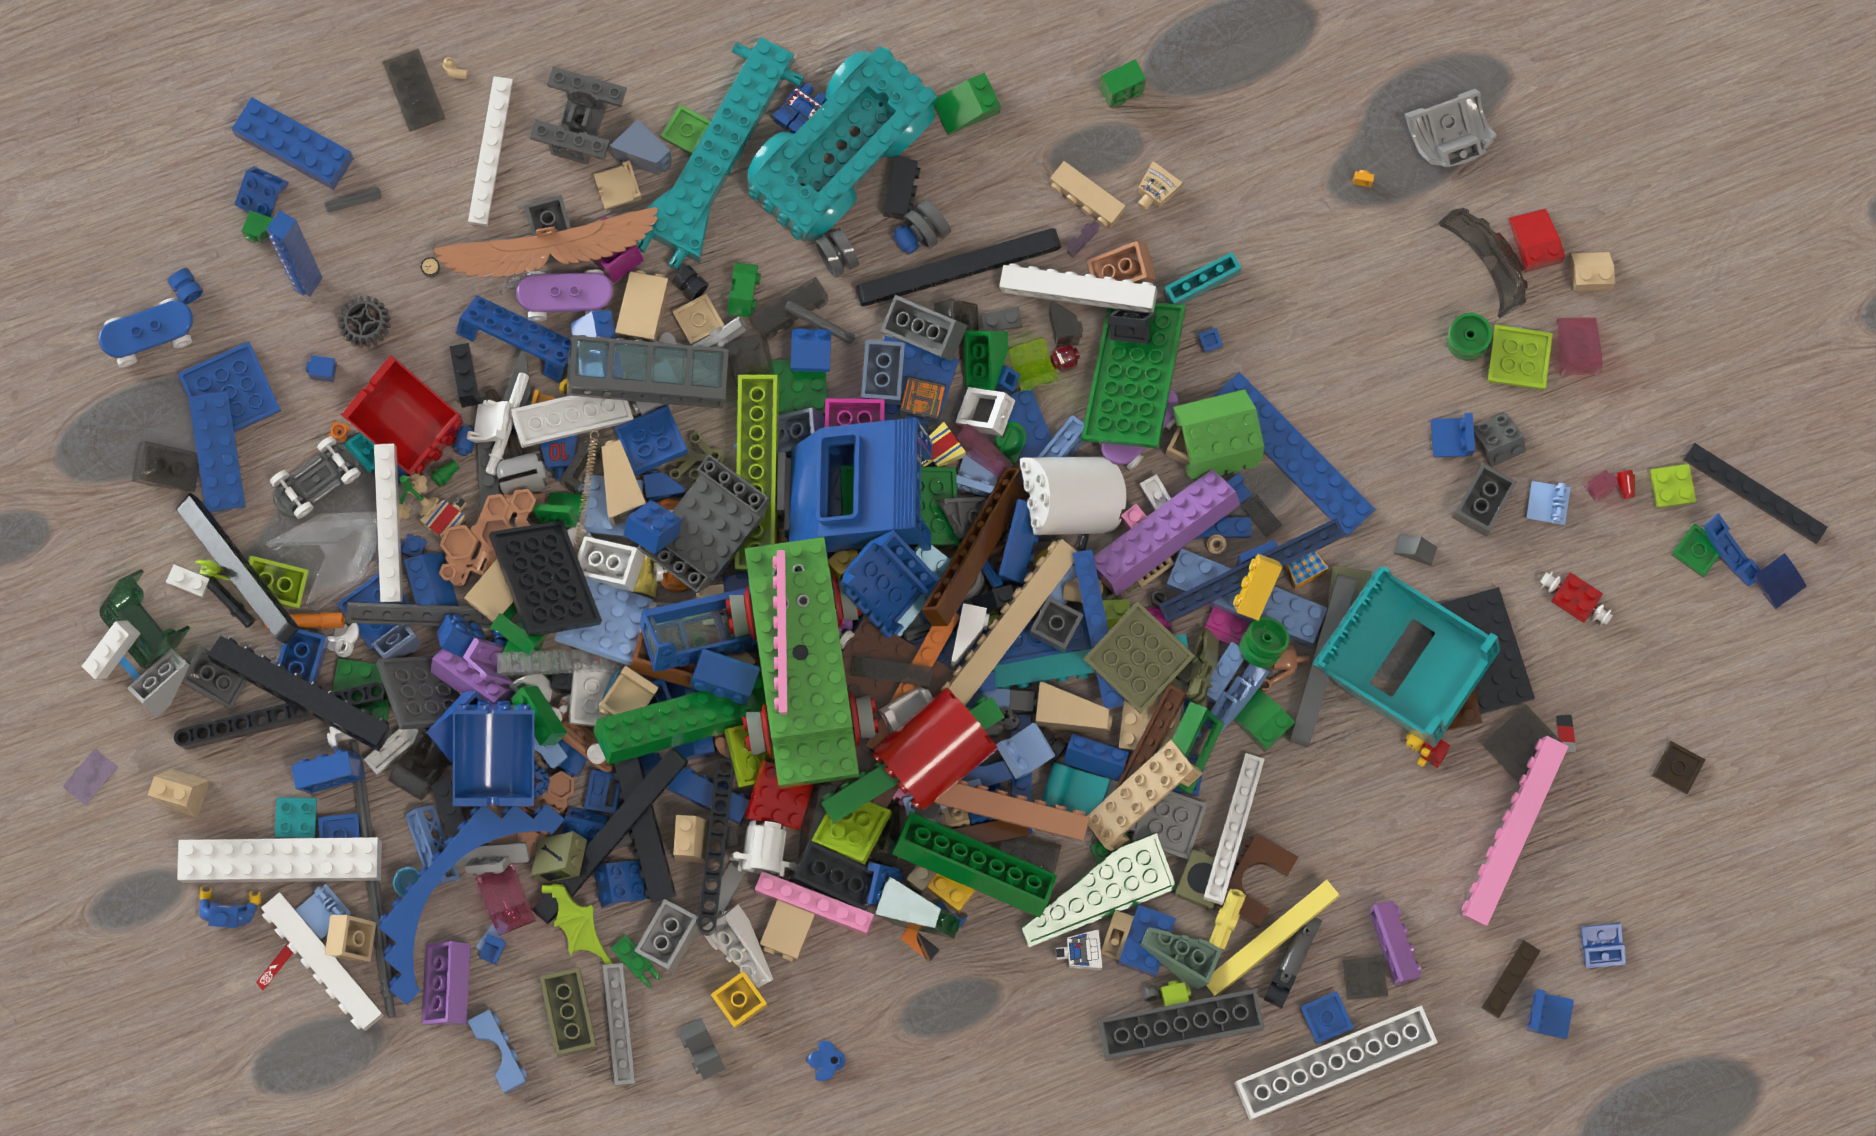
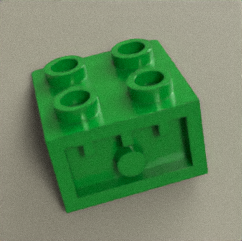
M552 492L547 504H535L533 511L539 524L563 520L565 527L576 528L578 518H580L579 514H581L579 511L583 510L580 508L583 506L580 503H586L581 501V499L586 498L581 497L583 496L581 494Z

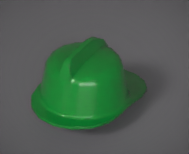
M1007 422L1003 436L995 435L990 450L991 458L1001 461L1002 467H1010L1019 459L1027 438L1024 427L1017 422Z

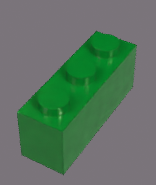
M523 686L511 698L514 705L530 704V708L534 709V737L540 746L556 745L568 733L538 686Z

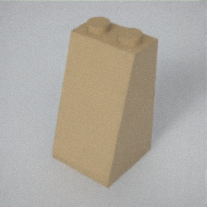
M639 270L630 272L615 331L616 338L634 341L644 340L646 342L658 341L669 287L668 278H665L662 274L647 275L646 272Z
M610 440L605 443V446H602L607 513L612 527L626 522L629 515L646 504L620 440Z
M498 559L464 597L468 604L491 622H494L499 613L503 614L514 603Z
M1044 682L1039 684L1035 723L1039 729L1047 727L1055 731L1105 736L1106 731H1110L1112 715H1109V709Z
M171 769L154 776L148 796L161 808L198 818L210 780Z

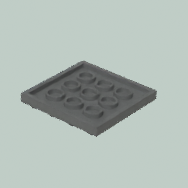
M434 656L379 659L376 663L400 730L431 728L462 695L431 673L432 658Z

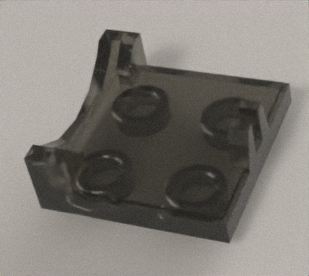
M1384 955L1343 960L1347 1000L1388 996Z

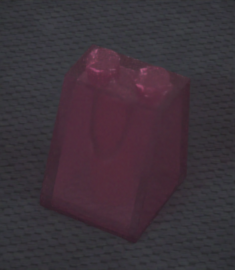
M513 863L502 873H484L476 878L489 916L499 936L536 921Z

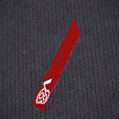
M290 942L285 945L256 981L262 991L293 954L292 950L287 946Z

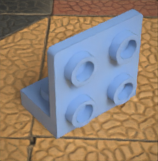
M966 451V456L963 457L958 475H956L957 489L989 497L996 485L1002 462Z
M1032 723L1010 739L996 744L1015 779L1028 775L1055 757L1053 750L1036 723Z

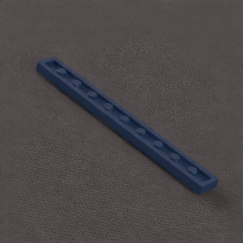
M1335 518L1262 555L1279 561L1283 568L1346 537L1338 519ZM1252 559L1160 604L1159 607L1167 623L1169 624L1242 588L1243 578L1248 576L1250 572L1249 566Z

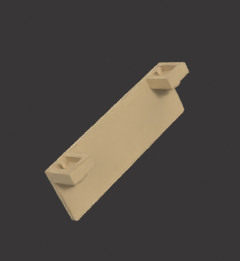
M1170 740L1087 815L1089 817L1088 826L1103 846L1113 852L1117 847L1129 841V838L1124 833L1178 784L1182 783L1189 787L1203 773L1198 767L1191 764L1177 745Z

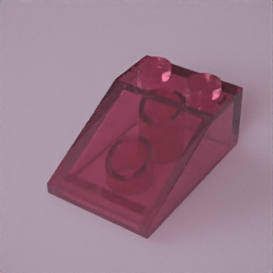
M1557 318L1560 375H1599L1602 370V352L1596 318Z

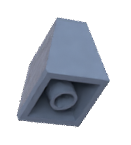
M638 119L610 145L612 156L615 160L620 162L630 160L631 166L653 174L660 175L662 172L665 173L672 166L670 149Z

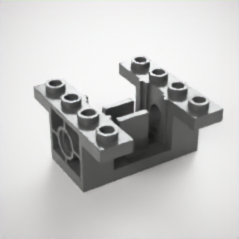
M553 67L547 86L565 91L568 101L559 126L535 119L530 140L548 144L551 155L588 165L590 157L605 160L610 141L599 138L597 135L607 105L611 104L622 107L627 87ZM579 119H583L581 125H577L576 121Z

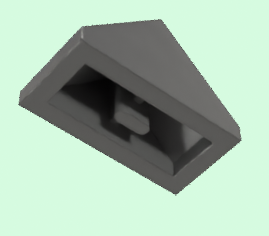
M1400 535L1394 554L1431 566L1437 546L1421 536Z

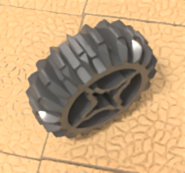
M360 296L359 302L352 298L353 304L346 303L347 310L341 309V313L344 316L338 317L339 321H341L338 324L339 328L342 329L341 335H346L345 340L347 342L351 340L353 346L358 343L359 348H362L364 343H366L367 348H370L371 342L377 346V339L383 341L384 337L382 334L388 335L389 332L386 328H391V324L388 322L391 320V317L387 315L389 313L388 309L384 308V303L378 304V299L376 298L371 302L370 296H367L366 301ZM370 309L380 315V321L370 317ZM362 310L359 315H354L357 311ZM367 318L368 322H365V325H362L361 322H364ZM349 324L359 327L360 334L352 332ZM376 329L373 333L367 335L369 330Z

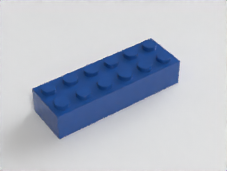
M251 97L232 127L234 135L332 190L336 188L354 159L351 151L253 97Z

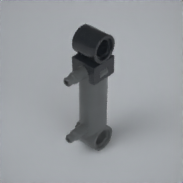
M1314 917L1293 935L1264 997V1001L1282 1009L1322 920Z

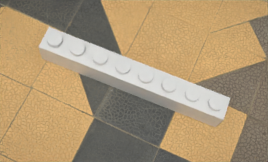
M1017 264L1003 265L999 286L1001 293L1152 313H1154L1157 297L1156 286L1148 282H1143L1142 284L1134 283L1132 280H1123L1122 282L1115 281L1111 277H1104V279L1096 278V276L1091 274L1079 276L1074 272L1058 273L1054 269L1043 271L1033 266L1022 268Z
M395 444L374 445L380 601L382 604L403 603L397 446Z
M280 892L261 907L264 911L262 916L269 924L273 922L277 926L275 929L276 933L282 939L284 937L287 938L290 942L287 946L294 954L298 952L303 957L300 961L307 969L311 967L314 970L313 977L319 984L325 983L328 987L325 991L332 999L336 997L341 1002L338 1006L345 1014L348 1012L353 1017L351 1022L358 1030L362 1027L364 1031H367L384 1016L335 957L325 955L326 946Z

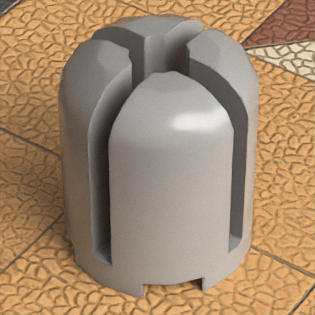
M540 450L499 462L497 466V476L499 479L537 469V474L499 483L503 493L511 495L514 494L515 490L529 489L531 492L550 488V486L546 487L545 479L549 477L545 461H540L538 453H542Z

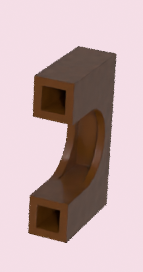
M1256 833L1254 838L1250 837L1245 845L1247 848L1245 855L1240 854L1235 863L1238 867L1235 873L1232 871L1224 902L1230 889L1242 891L1246 897L1240 909L1239 918L1259 929L1270 908L1255 901L1245 893L1242 886L1243 873L1254 865H1265L1287 877L1298 856Z

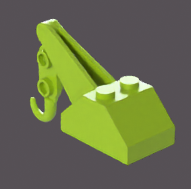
M249 556L248 562L283 607L299 609L309 570ZM196 560L195 563L201 565L200 575L233 583L229 577L217 574L224 572L217 562Z

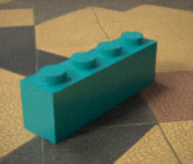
M1230 252L1169 284L1164 288L1163 294L1169 304L1183 305L1240 275L1242 267L1233 252Z

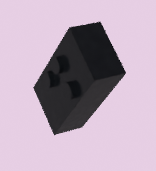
M809 841L805 844L790 879L825 896L866 911L869 905L867 901L874 871L867 870V867Z

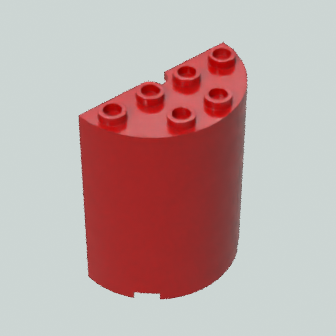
M392 355L386 359L371 377L368 385L361 389L341 413L347 421L375 445L395 444L397 446V464L409 475H420L433 460L435 462L438 461L443 455L442 451L446 446L449 447L455 441L454 435L463 424L462 416Z
M946 687L875 746L872 755L878 763L883 761L886 765L884 770L891 778L896 777L899 780L897 784L904 794L908 792L913 797L910 800L917 809L922 808L924 811L998 750V748L970 711Z

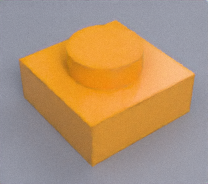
M1365 170L1355 171L1352 185L1371 188L1374 174H1370L1369 171Z

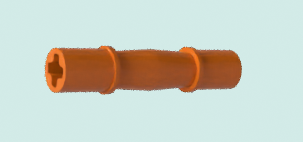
M343 612L290 614L300 629L321 628L324 630L327 628H344L345 615Z

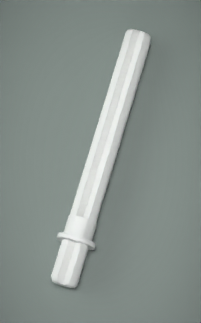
M525 373L518 374L509 400L510 407L505 440L496 441L492 453L488 455L490 459L486 472L490 475L497 474V466L501 460H504L502 457L514 424L510 411L520 406L529 376Z

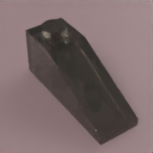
M888 804L886 808L892 814L870 853V857L876 864L889 867L896 866L898 857L893 855V851L900 835L899 804Z

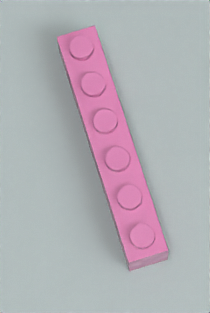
M763 871L755 887L756 894L774 901L781 900L814 913L818 918L865 936L868 935L874 919V914Z

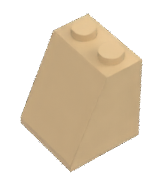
M676 815L673 854L676 862L705 864L710 821L697 816ZM718 824L713 826L715 831H718ZM717 842L711 845V849L717 851Z

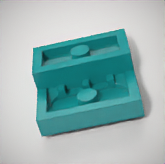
M360 432L346 441L344 446L369 473L375 471V444Z

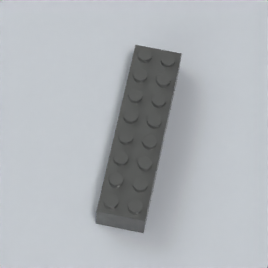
M1256 989L1098 1019L1097 1021L1105 1062L1259 1032L1265 1028Z

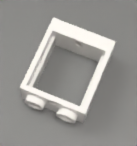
M968 387L955 423L967 431L1003 436L1015 400L1004 392ZM980 398L996 400L988 423L972 421Z

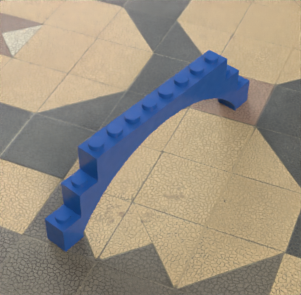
M546 804L544 807L540 805L533 813L535 815L534 819L518 806H507L501 813L504 815L502 819L487 806H476L470 812L472 815L471 819L468 822L464 820L457 828L460 832L455 837L451 835L444 843L446 848L441 853L438 850L431 858L433 861L432 865L429 868L425 866L418 874L420 879L416 883L411 882L404 890L407 894L403 899L398 897L391 905L394 908L389 915L385 912L379 919L380 926L378 928L396 942L395 945L390 944L383 952L386 955L383 959L401 973L400 977L395 975L389 982V985H391L389 990L406 1005L421 990L416 985L413 959L418 921L426 901L442 876L469 852L497 838L530 831H547L552 835L565 819L549 805Z

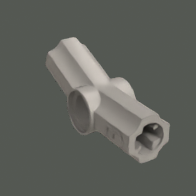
M738 316L724 327L713 330L708 337L691 346H719L729 349L735 340L749 331L748 325L742 317Z

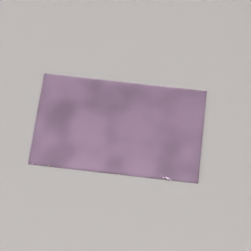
M94 749L62 787L85 805L117 766L98 750Z

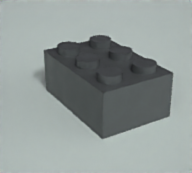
M562 195L524 205L533 236H537V229L555 227L556 232L571 229ZM550 254L545 264L556 262L557 260Z
M1482 463L1452 518L1487 537L1517 481Z

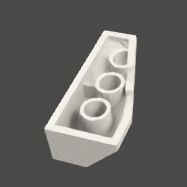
M739 904L718 916L716 931L710 936H705L710 945L715 950L719 949L727 956L725 959L730 963L733 961L740 968V972L744 971L757 988L772 981L773 977L750 920ZM709 922L702 928L705 930H709L712 928L713 924Z

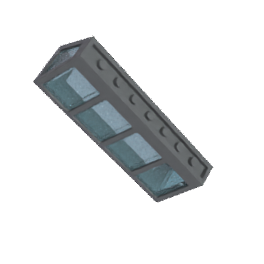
M573 335L568 353L567 396L722 409L726 396L729 349L719 346L704 347L702 345L691 346L682 343L669 344L661 341L646 342L644 340L634 341L624 338L611 339L603 336Z

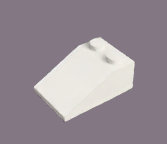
M963 603L950 669L956 668L980 638L982 630H987L989 614H986L987 608Z

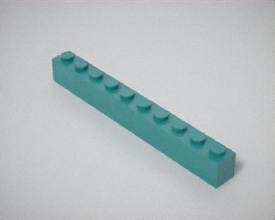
M1186 634L1176 635L1175 637L1188 649ZM1091 649L995 666L993 669L995 671V688L1010 689L1011 685H1018V688L1030 687V682H1037V685L1040 682L1049 684V679H1057V682L1068 681L1069 676L1075 675L1077 679L1088 678V673H1094L1095 671L1083 658Z

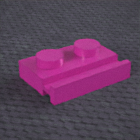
M1213 607L1204 629L1208 628L1219 639V642L1230 645L1233 642L1239 646L1241 638L1250 622Z

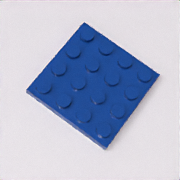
M250 342L178 373L188 397L228 391L234 433L281 412Z

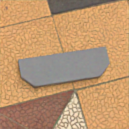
M738 861L731 862L722 877L719 911L723 913L746 873L744 870L742 872L738 871Z

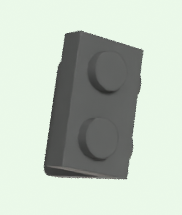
M1502 413L1474 426V434L1486 449L1487 461L1491 467L1526 452L1524 436L1507 413Z

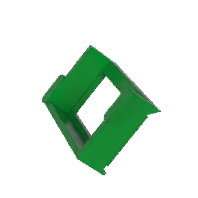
M513 603L503 614H498L489 630H497V632L526 652L528 657L549 634L538 635L536 638L528 636L524 629H520L511 622L510 619L518 612L515 603Z
M1190 702L1172 741L1187 758L1204 721L1207 720L1214 723L1194 765L1202 772L1225 723L1207 710L1208 708ZM1199 778L1189 787L1180 783L1175 788L1192 795Z

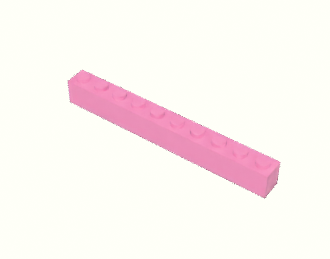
M1549 736L1538 740L1535 746L1537 752L1534 757L1531 756L1527 763L1529 768L1527 774L1522 775L1519 781L1521 787L1518 793H1514L1510 801L1512 807L1503 816L1502 821H1504L1502 829L1499 828L1494 836L1496 842L1487 851V862L1481 865L1478 871L1480 877L1477 882L1473 883L1470 889L1472 895L1469 901L1466 900L1462 906V917L1482 927L1488 925L1569 747L1568 745Z

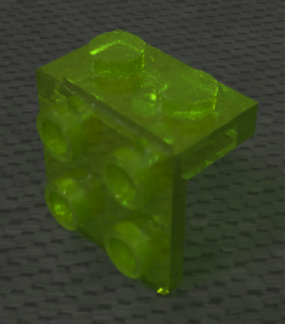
M1044 337L1009 347L1008 352L1013 370L1020 374L1017 384L1021 391L1031 390L1041 384H1050L1058 379Z

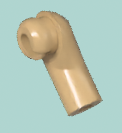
M450 57L443 60V69L449 77L467 79L468 70L457 69L453 63L454 60Z

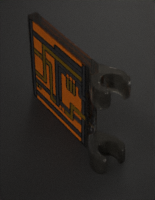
M908 376L897 420L906 419L907 415L930 420L927 433L931 435L937 427L946 384Z

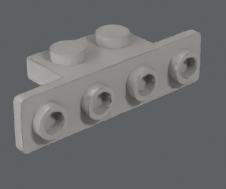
M526 842L485 844L469 852L455 864L456 866H465L466 873L481 875L485 872H493L494 874L504 872L510 863L528 862L530 856Z

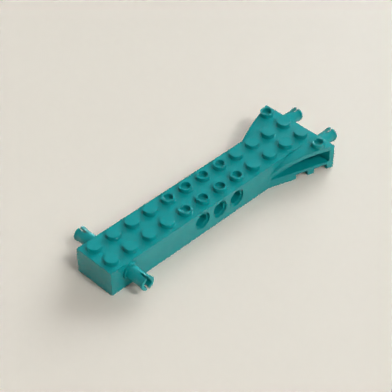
M762 37L759 38L752 49L739 42L735 43L736 47H733L732 53L746 59L745 64L674 187L646 208L657 207L658 212L653 217H657L658 220L655 224L651 225L653 229L645 233L646 237L637 241V247L639 250L641 249L640 252L645 253L649 243L654 239L675 250L676 252L668 265L671 268L675 267L674 269L677 271L680 269L685 257L698 263L701 262L711 206L782 82L787 80L800 87L804 81L805 76L790 70L794 63V54Z

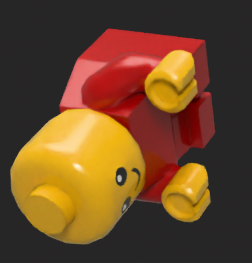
M1410 732L1405 738L1407 739V747L1422 755L1423 758L1420 757L1417 762L1421 767H1424L1427 761H1431L1434 763V767L1439 768L1451 746L1440 739L1434 748Z

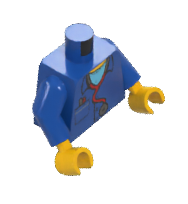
M200 887L199 916L201 919L208 921V926L227 928L245 926L252 921L257 905L261 904V893L258 892V895L253 896V891H250L248 894L249 903L247 905L210 902L212 888L210 887V890L205 892L202 890L203 887Z

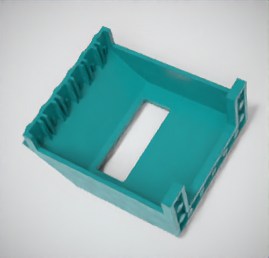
M1383 566L1382 568L1378 567L1312 664L1351 696L1435 748L1499 653L1500 646L1498 636L1493 633L1488 635L1399 580L1391 574L1390 569ZM1415 620L1433 631L1435 635L1398 690L1391 697L1370 684V682L1411 621Z

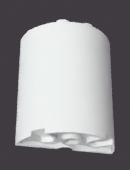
M1029 457L1020 459L1024 488L1030 494L1027 505L1034 535L1111 533L1118 527L1122 520L1120 518L1121 511L1126 506V487L1119 467L1116 464H1112L1106 457Z

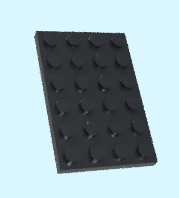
M563 520L490 532V541L528 636H538L601 624V616Z
M1499 587L1440 603L1441 606L1486 634L1490 635V633L1498 636L1500 651L1476 686L1481 715L1534 700L1535 696ZM1430 630L1431 636L1433 638L1435 633Z

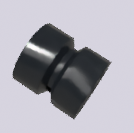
M690 265L680 270L672 281L678 289L684 290L683 294L690 301L700 297L709 286L701 276L697 277L696 271Z
M1046 727L1042 734L1055 754V757L1049 760L1053 764L1065 751L1068 743L1060 737L1055 738V733Z

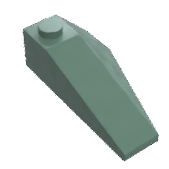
M1150 927L1147 928L1141 943L1144 949L1172 973L1197 990L1209 984L1222 949L1206 940H1197L1186 935L1179 936L1168 931Z

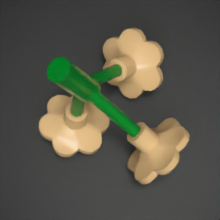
M414 474L408 477L405 475L400 477L399 480L404 487L401 499L399 500L400 520L402 518L408 519L411 509L404 502L407 493H412L413 496L419 499V503L422 505L419 511L421 516H427L436 508L439 501L438 497L432 496L427 499L421 496L422 493L428 490L426 476Z

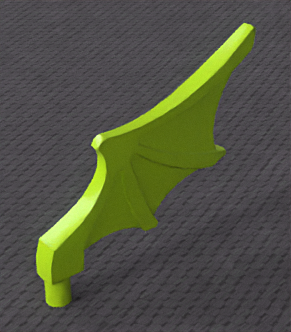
M542 885V893H552V898L557 899L558 915L554 921V927L559 926L565 932L570 956L575 951L587 950L598 955L606 965L614 964L597 935L594 924L593 905H578L569 895L565 885Z

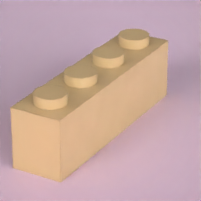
M1065 161L1062 162L1050 177L1049 184L1052 190L1056 193L1061 192L1071 204L1080 206L1086 215L1094 216L1097 219L1096 221L1103 227L1107 226L1111 229L1125 211L1123 203Z

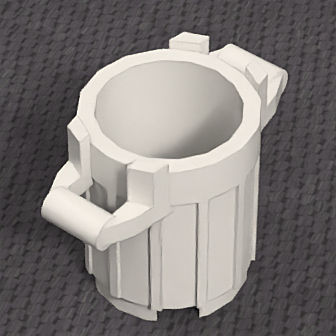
M756 820L750 821L746 831L744 853L733 852L728 855L729 860L739 862V872L744 870L761 874L763 871L779 878V875L784 877V870L792 871L796 867L794 862L783 861L786 826L781 827V824L765 821L764 824L757 825Z

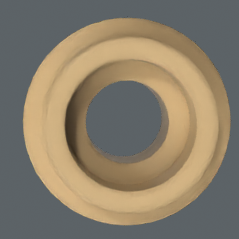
M1214 534L1207 540V548L1211 553L1220 554L1226 549L1227 543L1222 535ZM1220 541V545L1214 547L1213 542Z

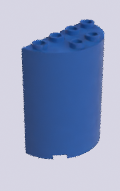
M478 701V705L457 704V708L453 709V806H534V709L530 708V704L510 705V701H498V704H490V701Z

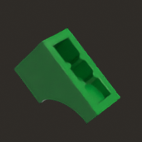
M250 210L241 232L247 241L263 243V240L269 236L266 229L274 218Z

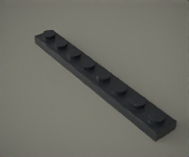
M1696 443L1693 444L1684 458V461L1815 544L1819 542L1828 528L1820 521Z

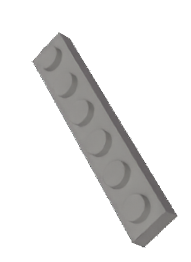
M623 963L603 965L615 1086L635 1084Z

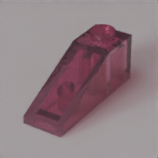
M966 424L957 435L956 439L966 451V455L998 478L1001 477L1006 468L1013 466V463L996 446L969 424Z

